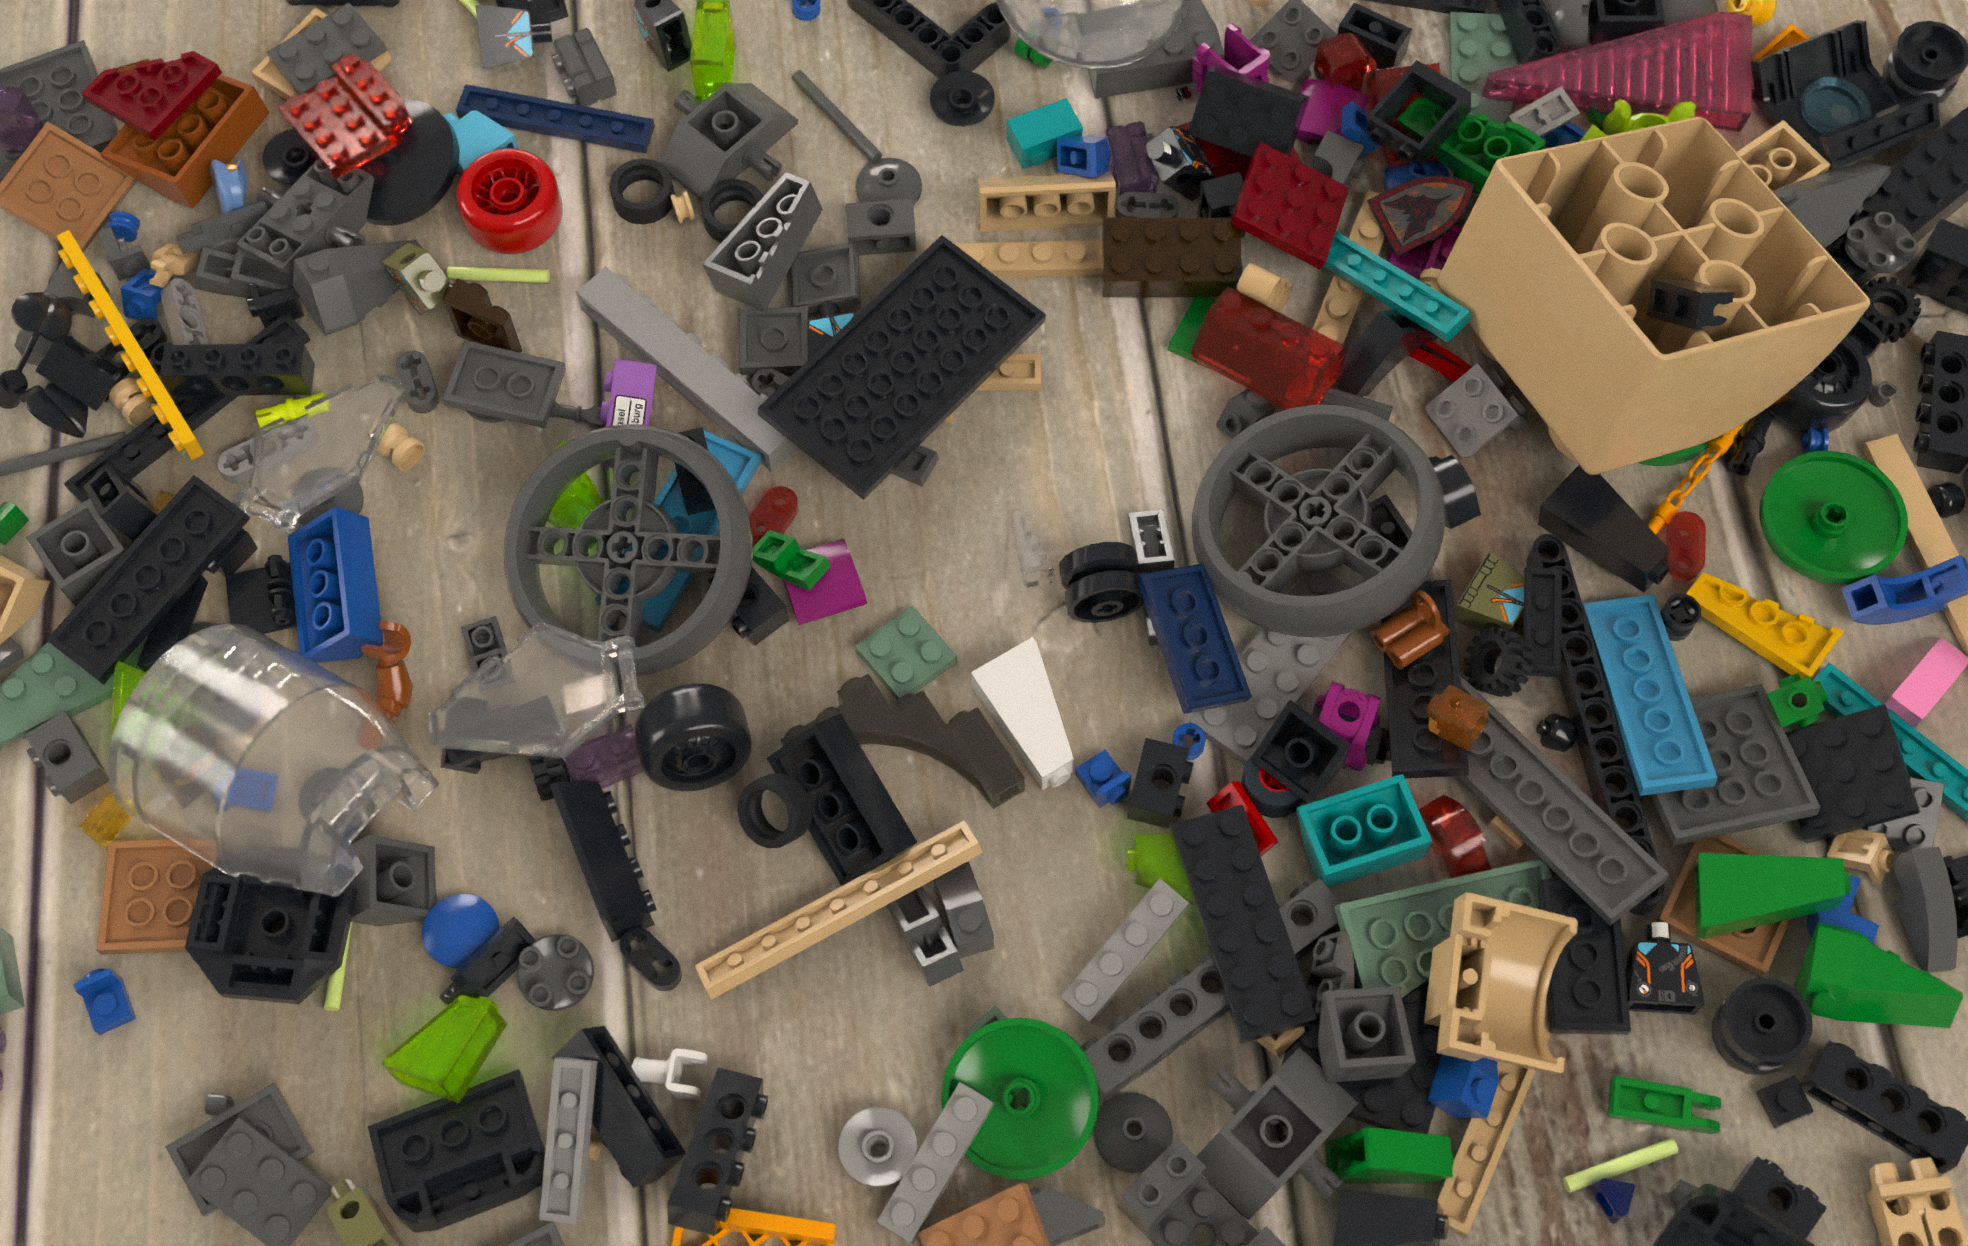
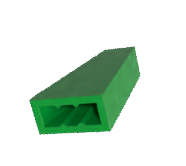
M1698 853L1694 864L1696 939H1706L1838 908L1845 895L1850 894V872H1844L1843 858Z

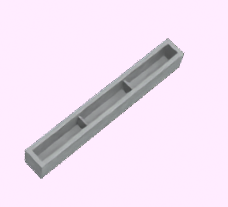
M605 266L576 291L580 308L585 314L643 363L657 365L656 374L740 446L760 454L761 464L768 470L773 472L798 449L795 444L758 415V407L768 398L765 394L761 393L758 395L751 389L745 377L739 373L734 375L727 369L725 362L716 353L709 354L695 335L690 332L688 334L683 332L670 314L666 312L662 314L658 311L652 300L646 294H638L633 290L630 282L622 274L618 273L616 275Z

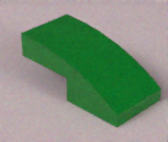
M768 530L753 547L752 561L775 576L808 591L812 589L831 567L826 556L801 549L794 537Z

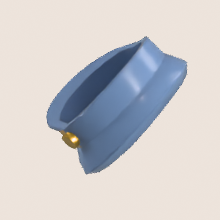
M213 159L209 166L210 176L222 213L244 207L247 192V171L244 160L241 159L236 164H224Z

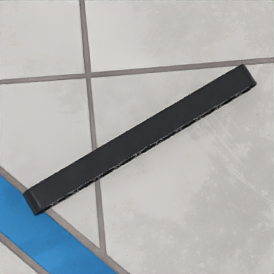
M1540 535L1534 541L1526 560V566L1533 568H1562V617L1567 618L1571 624L1561 622V676L1558 678L1569 717L1576 725V741L1593 801L1658 863L1565 544L1556 535ZM1539 553H1546L1552 559L1543 558ZM1567 649L1576 650L1581 657L1572 656L1568 653ZM1576 682L1586 683L1591 690L1581 689ZM1586 715L1595 716L1600 721V724L1590 722ZM1595 749L1605 750L1610 758L1601 757ZM1605 783L1615 784L1619 788L1620 793L1610 791ZM1615 817L1626 819L1630 824V828L1620 826ZM1662 884L1650 894L1651 899H1643L1629 912L1635 915L1649 914L1663 898L1665 884Z

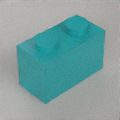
M1067 98L1006 120V140L1022 169L1032 165H1041L1047 160L1057 157V138L1083 136V127Z

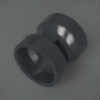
M1679 593L1672 595L1660 611L1669 640H1684L1689 636L1701 616L1699 603L1688 594Z

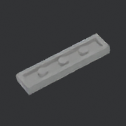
M1159 878L1060 997L1092 1023L1191 904Z
M565 1057L554 1058L539 1220L574 1225L583 1221L598 1061Z
M959 1082L878 1218V1223L909 1243L914 1242L918 1232L923 1227L995 1105L993 1101L964 1083Z

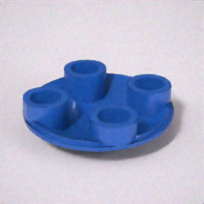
M470 894L452 895L439 901L427 914L422 927L423 943L427 952L435 961L447 967L459 968L499 931V920L493 908L482 898Z

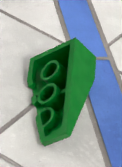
M1417 97L1397 119V124L1420 143L1448 111L1428 99ZM1478 113L1477 116L1468 114L1433 155L1460 179L1473 183V190L1480 194L1498 159L1542 150L1546 145V140L1518 123L1508 121L1507 124L1489 120L1488 115Z
M1822 922L1817 923L1794 983V989L1806 1000L1811 1014L1839 1021L1950 1028L1963 999L1961 991L1924 970H1916L1901 961L1900 956L1890 950L1886 952L1870 943L1869 938L1858 931Z

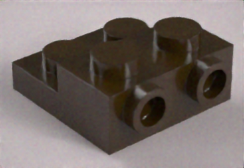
M457 278L454 284L452 283L447 287L443 301L458 337L470 342L522 352L511 315L502 307L492 306L488 291L483 286L475 282L469 284Z

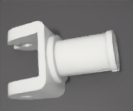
M675 1048L672 1050L671 1056L667 1061L635 1057L632 1069L641 1082L665 1084V1087L676 1099L698 1100L701 1096L700 1088L680 1084L683 1065H705L708 1055L699 1051Z

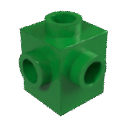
M1799 672L1777 681L1780 688L1766 694L1782 728L1796 722L1800 729L1820 721L1818 713L1825 711L1822 703L1829 701L1820 680L1812 683L1810 676L1801 679ZM1797 693L1804 695L1806 698V703L1801 708H1797L1792 704V697Z

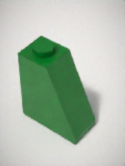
M1367 1127L1326 1142L1327 1166L1343 1180L1342 1183L1432 1184L1453 1177L1452 1166L1454 1164V1157L1451 1152L1449 1136Z

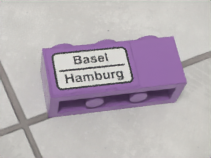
M615 358L614 372L606 371L604 391L611 393L609 402L602 401L599 422H606V427L620 424L649 425L657 365ZM615 458L602 462L600 466L614 468Z

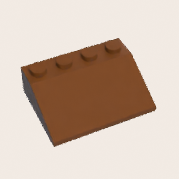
M220 75L156 141L125 124L100 155L106 161L165 198L193 209L212 185L209 169L212 160L215 159L224 164H229L270 112L254 86Z

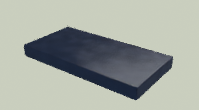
M1204 564L1141 574L1136 580L1183 714L1248 701L1252 695Z

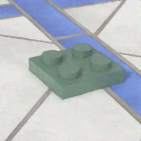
M913 605L855 646L856 653L900 704L957 663L955 653Z

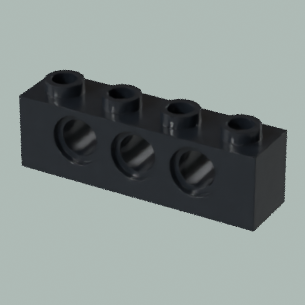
M1936 331L1930 342L1923 344L1920 352L1919 361L1924 363V371L1920 375L1917 390L1922 393V399L1918 404L1915 415L1916 422H1920V428L1914 439L1913 451L1918 452L1917 466L1960 474L1968 463V336Z
M304 343L164 345L160 376L172 396L311 395L315 364Z
M1828 1041L1817 1051L1800 1083L1805 1094L1915 1159L1931 1157L1937 1171L1942 1175L1957 1167L1968 1145V1121L1965 1120L1966 1117L1962 1112L1949 1106L1943 1107L1929 1099V1095L1921 1088L1905 1085L1892 1077L1893 1075L1888 1069L1862 1060L1856 1056V1052L1845 1044ZM1844 1075L1855 1079L1858 1084V1091L1847 1086ZM1881 1096L1891 1100L1894 1105V1112L1888 1111L1882 1105ZM1918 1117L1928 1122L1931 1134L1924 1132L1920 1128Z
M717 1068L667 1203L669 1225L715 1236L720 1221L727 1222L733 1199L729 1198L732 1186H740L744 1173L745 1163H741L744 1152L751 1153L755 1143L757 1129L753 1127L756 1118L763 1119L766 1112L768 1096L763 1095V1078ZM735 1115L739 1118L730 1120L725 1117ZM717 1149L727 1150V1152L722 1154H717L713 1151ZM712 1183L716 1185L715 1187L709 1189L700 1187L702 1184Z

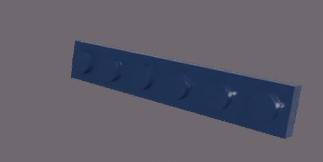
M465 84L456 108L457 116L460 119L470 111L477 110L503 127L642 153L647 152L655 128L654 120L651 118Z

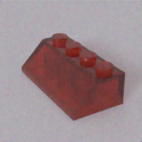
M1227 287L1208 309L1190 353V358L1286 409L1317 405L1345 371L1344 345L1230 287Z

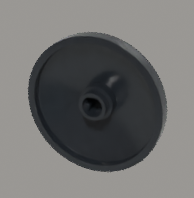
M397 99L379 104L361 115L343 135L337 147L335 157L373 176L374 184L366 221L376 225L391 226L407 223L419 218L431 210L444 197L457 173L460 152L459 142L453 127L438 110L422 101Z

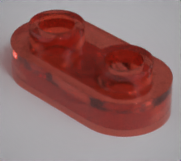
M778 486L768 490L749 516L752 527L753 547L768 530L784 534L796 517L799 510L796 494L790 488ZM778 499H784L786 501L782 505H777L774 503ZM759 526H765L767 528L763 532L755 531V529Z
M1682 511L1675 514L1668 524L1666 531V546L1670 550L1667 565L1670 566L1668 572L1678 580L1690 581L1695 579L1705 565L1706 525L1699 515L1690 511ZM1684 530L1689 536H1683L1679 531ZM1678 562L1686 563L1689 568L1680 566Z

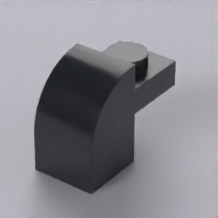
M1452 455L1443 459L1437 456L1428 457L1437 473L1443 490L1446 511L1445 526L1453 529L1480 516L1481 513L1474 486L1461 463Z

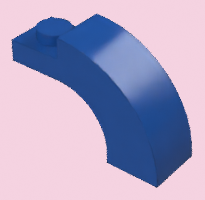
M1959 555L1911 575L1884 578L1874 574L1841 589L1853 621L1867 625L1903 622L1947 608L1946 603L1968 595V564L1966 559Z

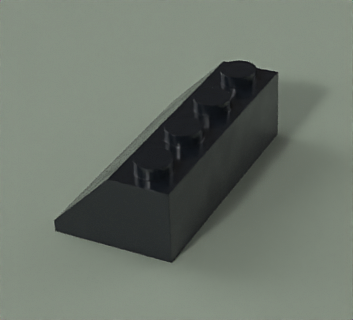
M841 713L813 725L766 758L775 773L791 776L804 787L812 807L811 824L808 830L841 886L886 863L917 843V840Z
M599 781L555 782L550 784L598 914L611 941L614 942L621 939L622 935L631 928L640 927L646 929L655 925L650 913L656 911L657 908L650 890L642 891L638 883V879L643 878L644 875L637 857L629 858L625 846L630 845L631 842L624 824L616 826L612 814L619 811L611 791L603 793Z

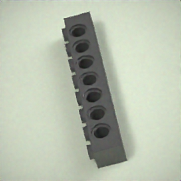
M1321 878L1311 885L1307 881L1299 885L1289 895L1292 899L1281 907L1277 903L1296 960L1313 949L1319 937L1333 934L1340 929L1334 907L1341 904V902ZM1302 914L1308 918L1310 925L1305 927L1298 926L1292 921L1291 916ZM1210 951L1201 958L1200 962L1202 965L1191 973L1188 969H1185L1175 976L1170 982L1172 987L1161 995L1156 991L1146 997L1140 1003L1141 1010L1131 1017L1124 1014L1116 1019L1109 1026L1111 1032L1100 1040L1096 1036L1092 1037L1081 1045L1095 1069L1099 1083L1100 1099L1103 1103L1107 1102L1229 1011ZM1204 980H1214L1220 985L1221 990L1217 993H1208L1203 990L1200 983ZM1175 1002H1183L1189 1006L1191 1012L1185 1016H1178L1172 1012L1170 1005ZM1145 1024H1152L1159 1029L1160 1035L1154 1039H1148L1140 1033L1139 1028ZM1113 1047H1122L1128 1051L1130 1057L1125 1061L1117 1062L1109 1056L1108 1051Z

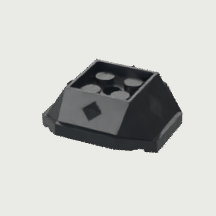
M252 846L235 855L220 867L216 866L202 874L185 949L223 998L300 1004L342 966L357 891L328 852ZM285 920V925L280 931L271 933L275 923Z

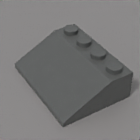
M1183 0L1077 17L1075 21L1095 99L1194 83L1192 71H1194L1192 69L1193 58L1196 56L1197 47L1203 42L1210 46L1223 60L1225 56L1218 29L1202 0Z

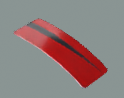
M1432 341L1420 346L1408 355L1437 371L1452 383L1472 368L1464 360Z

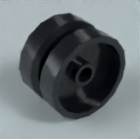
M1935 21L1916 22L1906 27L1898 37L1893 51L1883 66L1882 77L1902 102L1925 93L1937 94L1938 104H1940L1952 93L1968 65L1967 41L1957 30L1944 23Z
M1122 542L1094 543L1075 549L1065 555L1059 562L1061 583L1066 589L1065 603L1067 613L1073 620L1084 623L1112 621L1135 612L1144 604L1136 580L1139 577L1138 558L1136 550L1131 545Z
M1759 977L1743 982L1718 1006L1712 1019V1039L1718 1053L1730 1066L1745 1074L1764 1076L1782 1069L1807 1047L1813 1033L1812 1014L1806 1000L1792 986L1778 979Z

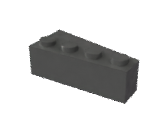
M786 172L705 260L702 265L716 292L763 312L766 311L823 211L810 181Z

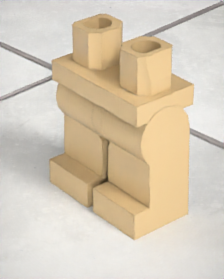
M1931 1157L1911 1160L1906 1164L1911 1181L1900 1182L1896 1165L1892 1162L1876 1164L1869 1169L1873 1189L1865 1195L1868 1206H1871L1872 1218L1878 1230L1882 1246H1968V1235L1955 1197L1950 1190L1952 1188L1949 1176L1939 1177Z

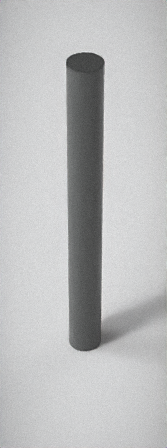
M801 70L796 71L792 76V80L871 162L881 159L882 153Z
M123 431L0 462V477L108 450L124 438L126 433Z

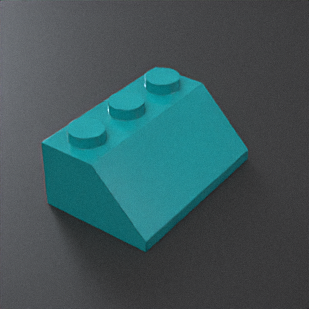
M1403 774L1318 800L1296 809L1305 854L1315 880L1321 878L1328 888L1424 858L1432 843V839Z

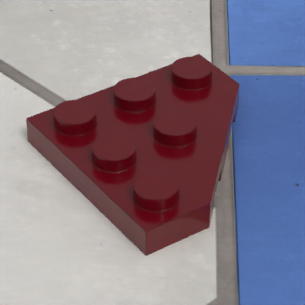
M192 51L181 54V59L164 62L162 58L136 63L135 69L121 72L117 68L103 70L81 94L88 103L156 141L222 74V71L217 63Z

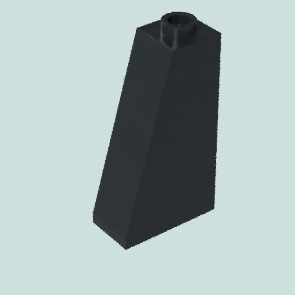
M1578 465L1540 505L1539 526L1558 536L1561 540L1643 593L1653 583L1658 585L1666 577L1670 566L1667 565L1669 548L1601 474L1589 475Z

